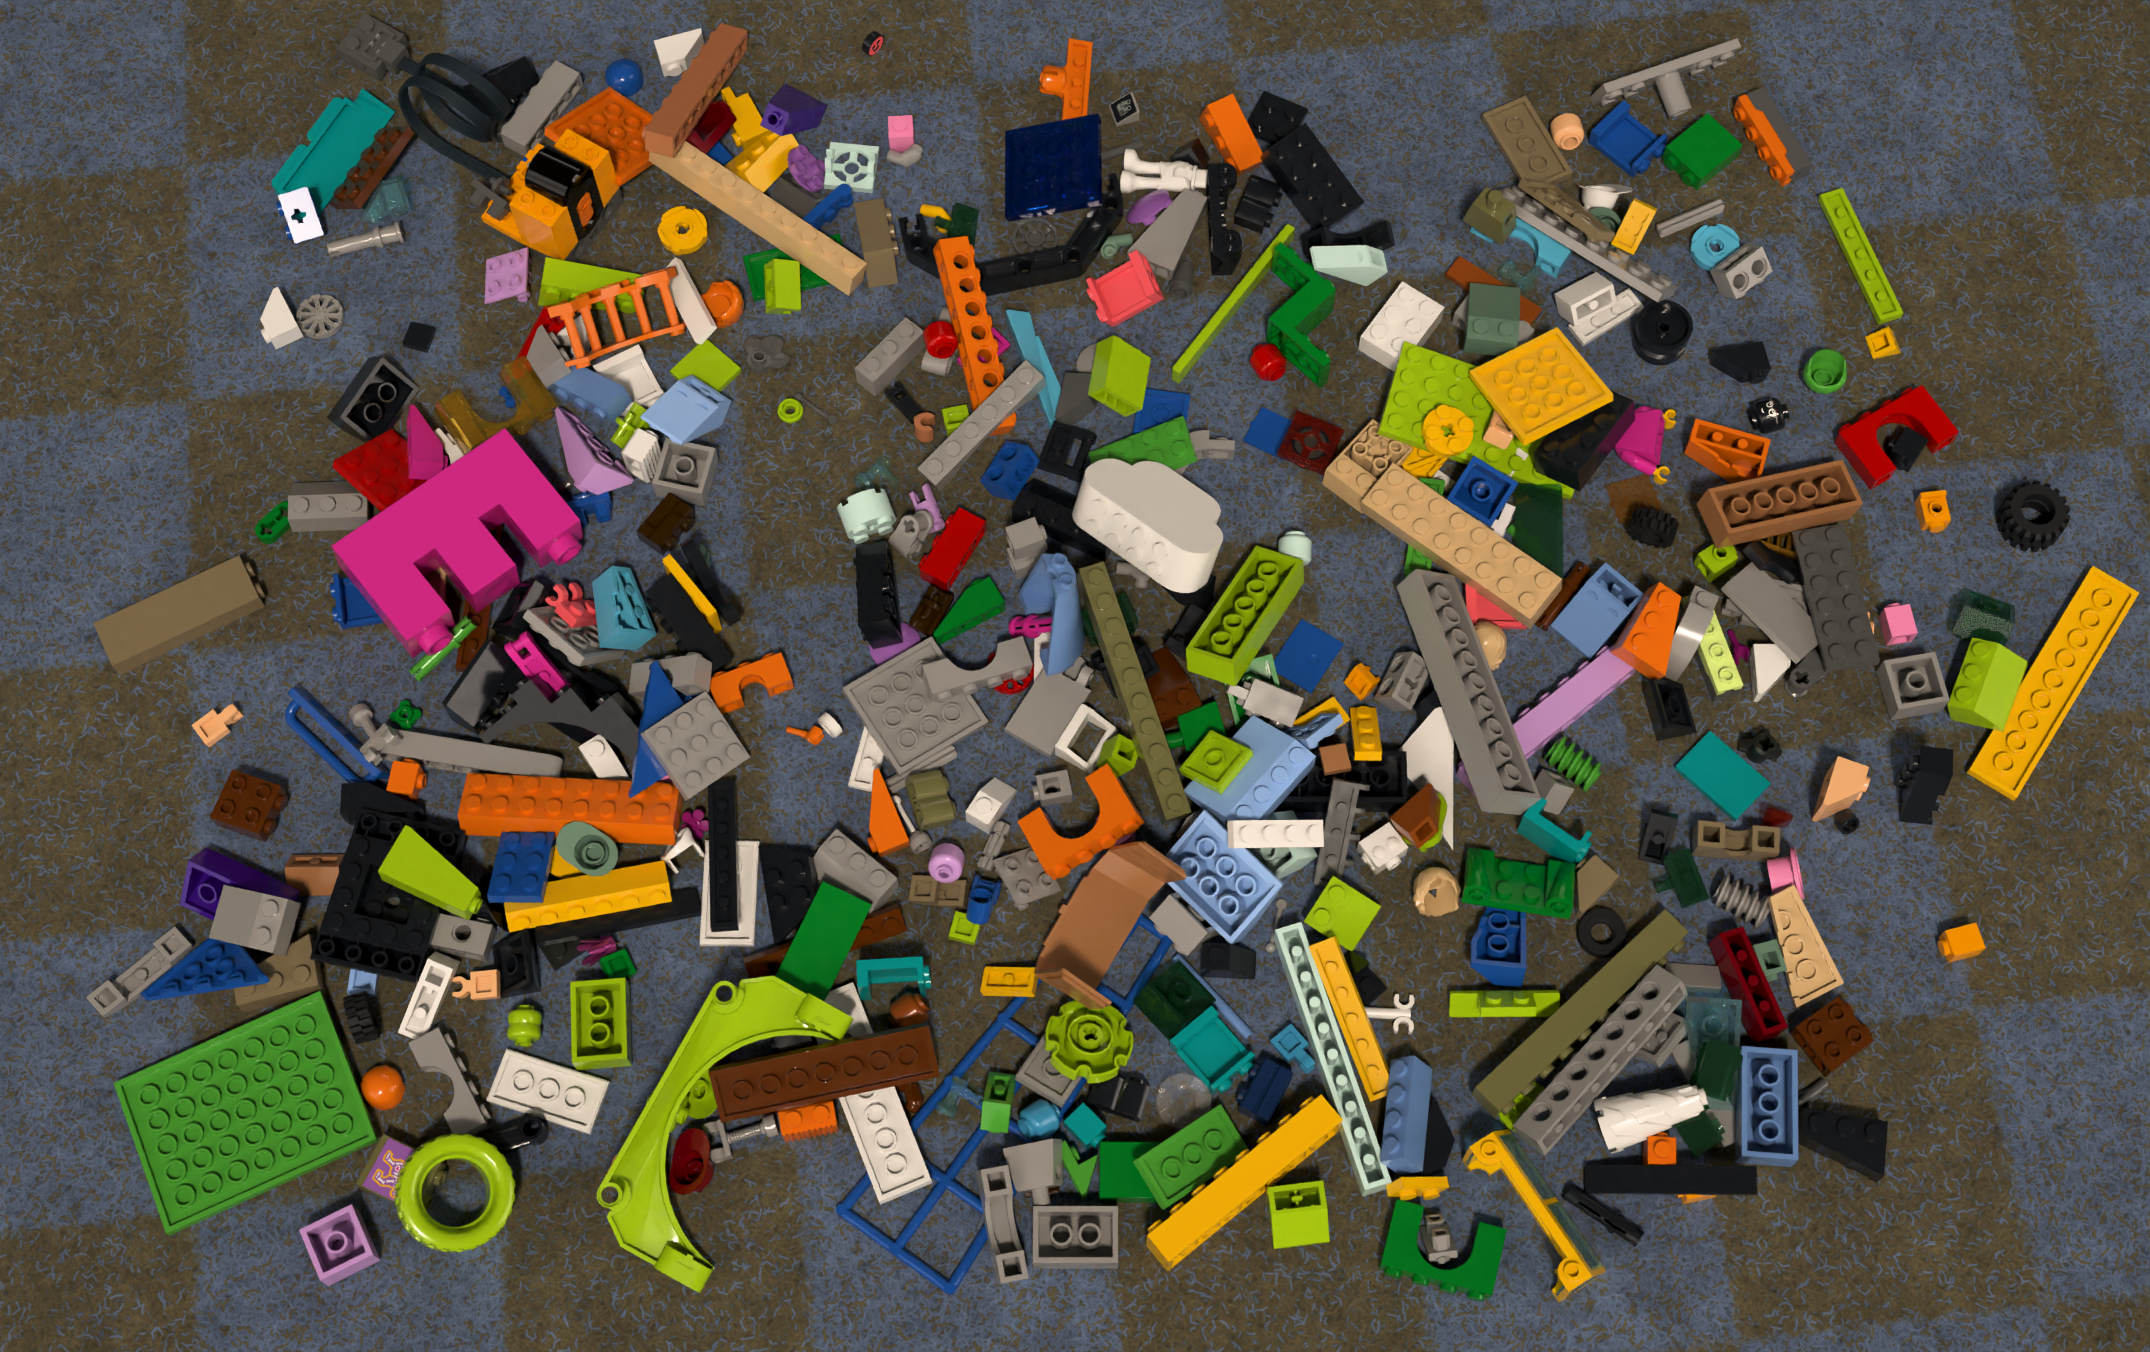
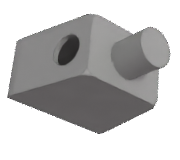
M1052 1138L1003 1148L1016 1191L1021 1193L1032 1192L1034 1206L1051 1205L1048 1188L1062 1186L1063 1183L1062 1139Z

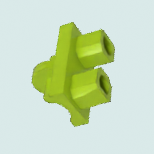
M634 402L624 419L617 416L615 422L619 424V427L611 441L624 449L637 428L643 431L653 430L647 422L641 419L642 414L647 409Z

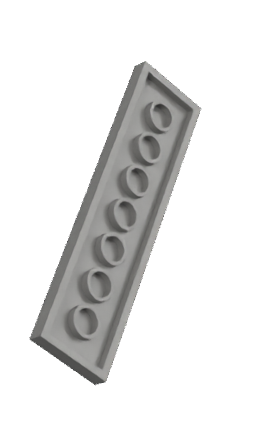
M1513 185L1498 190L1503 194L1504 198L1515 204L1516 216L1654 301L1660 302L1673 296L1677 286L1672 284V280L1669 277L1650 271L1651 267L1641 261L1635 262L1629 258V253L1619 248L1615 250L1608 245L1609 242L1600 240L1599 243L1589 240L1584 232L1571 225V223L1548 209L1535 198L1532 199L1525 195L1526 192L1518 186Z

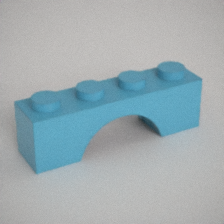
M1516 216V228L1509 237L1519 238L1528 243L1535 253V267L1557 279L1569 261L1573 250ZM1471 226V233L1490 243L1495 242Z

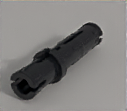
M1574 1184L1571 1185L1563 1200L1568 1201L1586 1215L1607 1227V1232L1617 1234L1634 1247H1636L1645 1233L1623 1219V1214L1619 1213L1617 1215L1575 1187Z

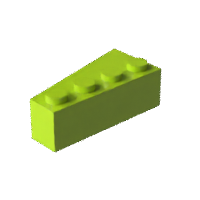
M546 257L538 305H554L564 300L569 302L576 299L575 296L625 279H628L629 283H633L635 278L642 277L643 275ZM642 287L643 292H641L642 299L644 294V287ZM626 292L615 296L616 300L614 303L617 311L629 314L636 312L631 295L628 296ZM601 301L591 304L592 309L606 310L605 305L601 304Z

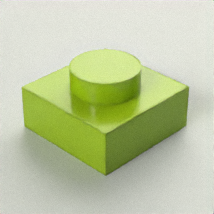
M955 911L948 937L950 940L975 946L981 924L971 923L967 920L966 913Z

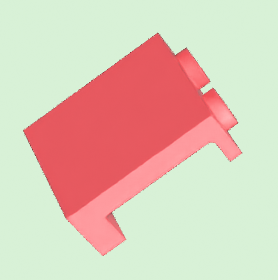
M1138 250L1128 254L1130 261L1096 280L1092 277L1086 279L1089 286L1086 290L1091 300L1095 301L1098 307L1096 314L1099 320L1111 327L1126 321L1164 299L1147 257Z
M1463 583V600L1473 625L1481 621H1487L1498 625L1501 629H1527L1525 625L1477 593L1472 587Z

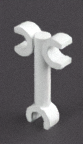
M1395 994L1393 999L1395 1008L1364 1007L1368 1018L1396 1019L1392 1026L1394 1033L1397 1034L1398 1025L1404 1023L1408 1026V1034H1412L1414 1024L1410 1017L1411 1008L1414 1004L1413 995H1409V1003L1407 1005H1402L1399 1002V994Z

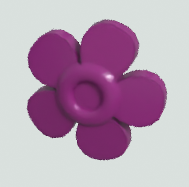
M696 809L693 814L690 811L684 812L682 820L685 824L681 826V830L684 827H688L694 839H701L704 836L703 831L709 830L708 820H702L705 816L704 811Z

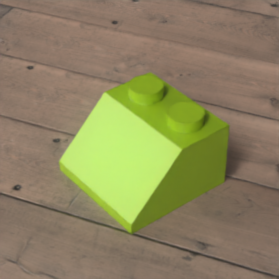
M1332 876L1304 922L1328 938L1336 936L1341 946L1349 951H1353L1382 906L1337 877Z

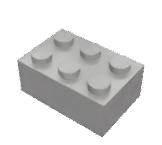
M1033 1206V1269H1118V1206Z

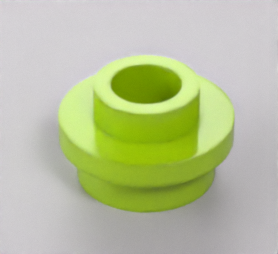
M785 399L778 406V416L785 423H795L803 415V407L795 399ZM788 409H794L795 413L787 414L786 411Z

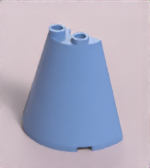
M1055 553L1054 555L1042 554L1019 591L1018 596L1025 615L1050 613L1053 616L1049 648L1041 649L1040 659L1046 676L1059 674L1074 665L1076 659L1082 654L1085 644V633L1074 568L1068 562L1067 557L1061 553Z

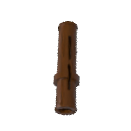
M1578 561L1566 578H1562V590L1534 625L1537 627L1542 625L1541 629L1543 631L1548 630V627L1572 595H1576L1579 592V586L1587 575L1590 574L1591 569L1586 564L1581 567L1583 562Z

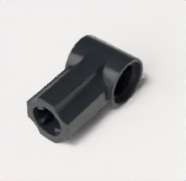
M530 1115L524 1117L518 1123L489 1133L491 1144L497 1147L501 1154H506L529 1145L544 1143L548 1138L549 1130L547 1125L537 1116ZM539 1125L537 1134L528 1136L530 1127Z

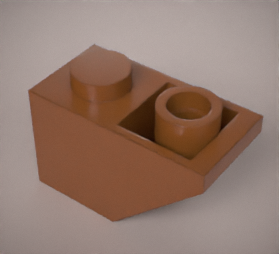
M1428 783L1390 817L1398 834L1417 849L1433 837L1439 828L1441 800L1432 784Z

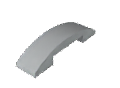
M175 926L153 943L154 949L114 981H105L86 997L103 1018L121 1010L142 996L140 994L142 991L181 961L193 946Z

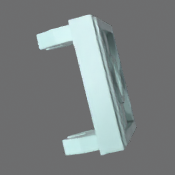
M830 142V148L826 149L824 189H836L841 184H848L852 191L873 193L880 151L879 146ZM850 152V158L844 164L834 163L840 155ZM858 153L868 159V166H861L857 161ZM850 163L858 165L859 170L855 174H848L845 171V167ZM833 171L843 172L846 176V182L837 178ZM860 174H868L864 179L854 182V178Z

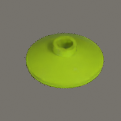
M709 1069L698 1079L686 1095L689 1097L686 1108L689 1109L688 1116L691 1118H706L717 1108Z

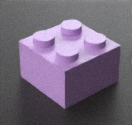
M352 1204L299 1229L318 1277L327 1286L381 1261L360 1211Z

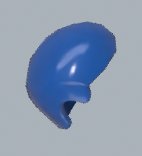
M626 58L613 61L607 67L604 76L607 85L625 97L636 94L642 88L644 81L643 74L637 63Z

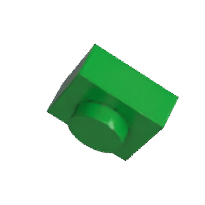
M626 949L602 957L599 960L606 979H628L637 973Z

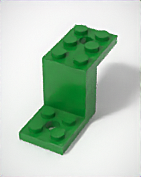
M1280 242L1274 248L1271 272L1296 294L1268 318L1266 341L1269 344L1276 345L1289 362L1321 389L1328 382L1331 360L1324 350L1316 348L1311 343L1307 335L1333 312L1336 289L1330 280L1323 279L1316 273V270H1314L1310 263L1302 261L1294 249L1286 247Z

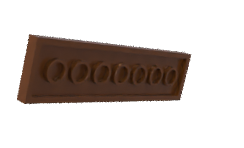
M928 1022L709 1068V1076L721 1123L940 1077Z

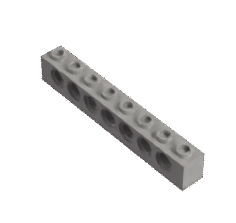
M1658 965L1646 973L1640 984L1627 994L1623 1003L1607 1017L1606 1022L1598 1031L1590 1036L1588 1042L1581 1050L1572 1056L1564 1069L1554 1076L1553 1081L1547 1088L1536 1096L1530 1107L1518 1116L1513 1126L1520 1139L1543 1155H1546L1687 997L1688 992L1682 980Z

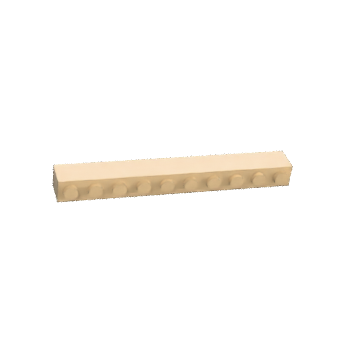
M684 141L673 158L649 152V161L796 261H800L802 265L848 296L864 280L867 266L865 261L687 141Z

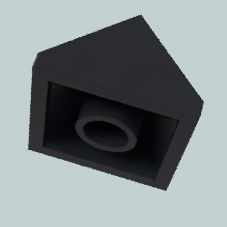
M1655 678L1650 679L1643 691L1656 740L1660 741L1697 733L1683 684Z
M523 930L492 946L495 969L500 971L501 998L498 999L541 992L535 940L528 930Z

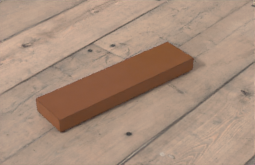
M1461 256L1457 258L1445 274L1447 279L1469 292L1470 283L1506 286ZM1520 295V320L1526 321L1531 326L1542 313V308Z

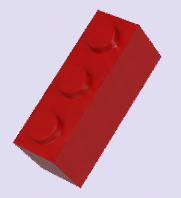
M960 507L955 515L953 513L950 514L945 523L946 529L942 535L938 534L932 543V551L929 555L923 556L918 567L921 579L947 593L987 531L985 520Z

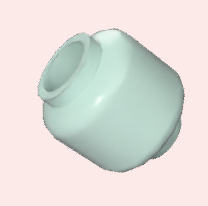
M1286 532L1285 536L1281 537L1278 541V552L1303 560L1305 566L1312 559V542L1303 532Z

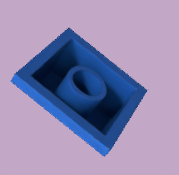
M1473 456L1447 497V500L1491 527L1516 489L1518 482Z

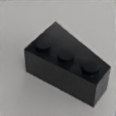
M1803 1108L1798 1113V1144L1826 1158H1830L1876 1183L1884 1177L1888 1121Z

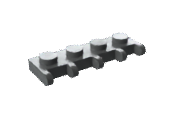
M1332 778L1323 824L1324 847H1319L1313 884L1327 886L1332 876L1342 881L1344 866H1355V860L1346 858L1349 840H1360L1361 836L1358 833L1351 832L1354 814H1365L1366 810L1364 807L1356 806L1359 789L1369 791L1370 784Z

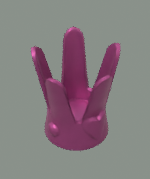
M606 935L600 939L580 940V942L586 944L579 945L576 949L578 951L588 950V953L592 954L582 961V965L590 963L589 967H591L600 958L615 953L617 951L616 945L619 942H614L612 936Z

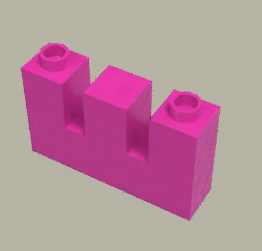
M504 428L331 547L338 565L410 656L414 658L422 651H425L428 656H432L446 648L453 639L450 631L455 627L451 610L425 579L427 575L441 567L478 613L520 584L516 564L491 535L490 532L505 523L540 568H543L551 561H554L559 566L572 560L582 548L579 542L583 540L580 519Z

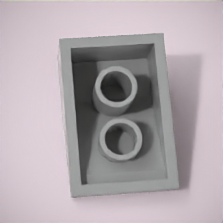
M224 885L209 938L286 956L301 903Z

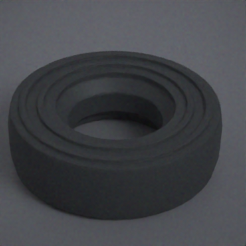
M1594 909L1586 913L1577 926L1579 945L1586 953L1597 958H1607L1615 955L1621 950L1626 941L1627 932L1623 920L1618 914L1608 909ZM1596 924L1607 925L1612 932L1611 940L1606 943L1595 941L1591 935L1592 927Z

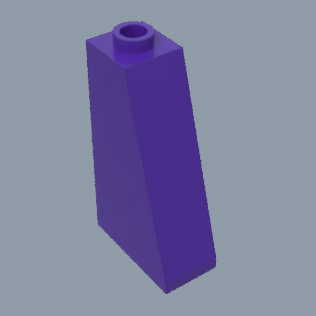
M783 84L768 102L760 126L780 136L817 128L820 125L827 105L787 84Z

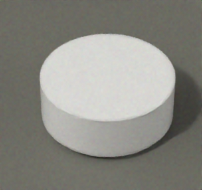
M824 712L818 718L820 726L832 738H836L843 732L840 725L828 713Z

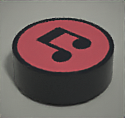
M877 31L868 34L862 44V51L869 56H873L882 47L884 36Z

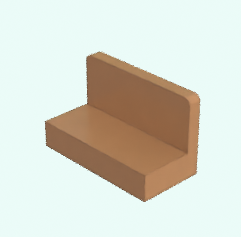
M345 854L291 855L285 865L287 885L300 890L299 896H331Z

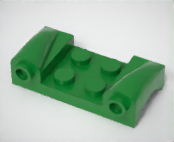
M1468 847L1464 864L1465 876L1461 903L1570 919L1574 902L1576 864L1548 860L1547 866L1503 860L1494 858L1495 851Z

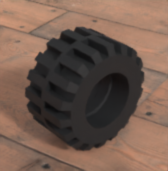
M2027 481L2023 482L2021 486L2018 484L2009 492L1997 511L1999 514L1996 517V522L2000 523L1997 527L1998 531H2004L2005 533L2002 538L2005 541L2008 539L2012 541L2010 546L2015 548L2017 545H2020V551L2026 552L2028 548H2031V552H2038L2040 548L2042 551L2046 550L2057 541L2070 520V516L2067 515L2070 512V507L2065 505L2067 499L2065 496H2059L2060 491L2057 488L2053 490L2050 488V484L2045 483L2041 485L2040 481H2034L2031 485ZM2021 508H2032L2038 511L2043 516L2045 524L2031 523L2024 517Z

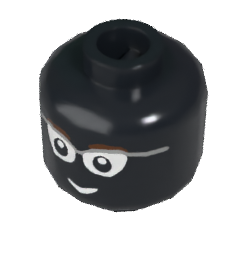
M1777 398L1758 401L1753 405V410H1750L1754 430L1759 429L1762 434L1784 429L1785 419L1790 418L1786 403L1781 405Z

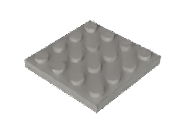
M932 636L842 688L843 694L898 777L948 746L958 743L985 727L989 722L971 695H963L961 693L953 696L947 702H930L921 676L922 665L946 658Z

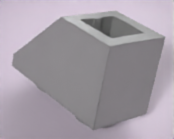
M543 325L537 328L526 358L547 388L572 371L569 367L565 366L564 362L570 360L563 347L559 350L557 349L560 342L553 331L547 333Z

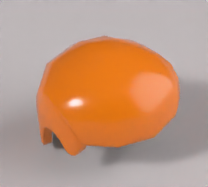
M381 1065L373 1067L364 1074L361 1082V1091L371 1107L382 1111L392 1109L401 1102L405 1093V1085L401 1075L395 1068Z

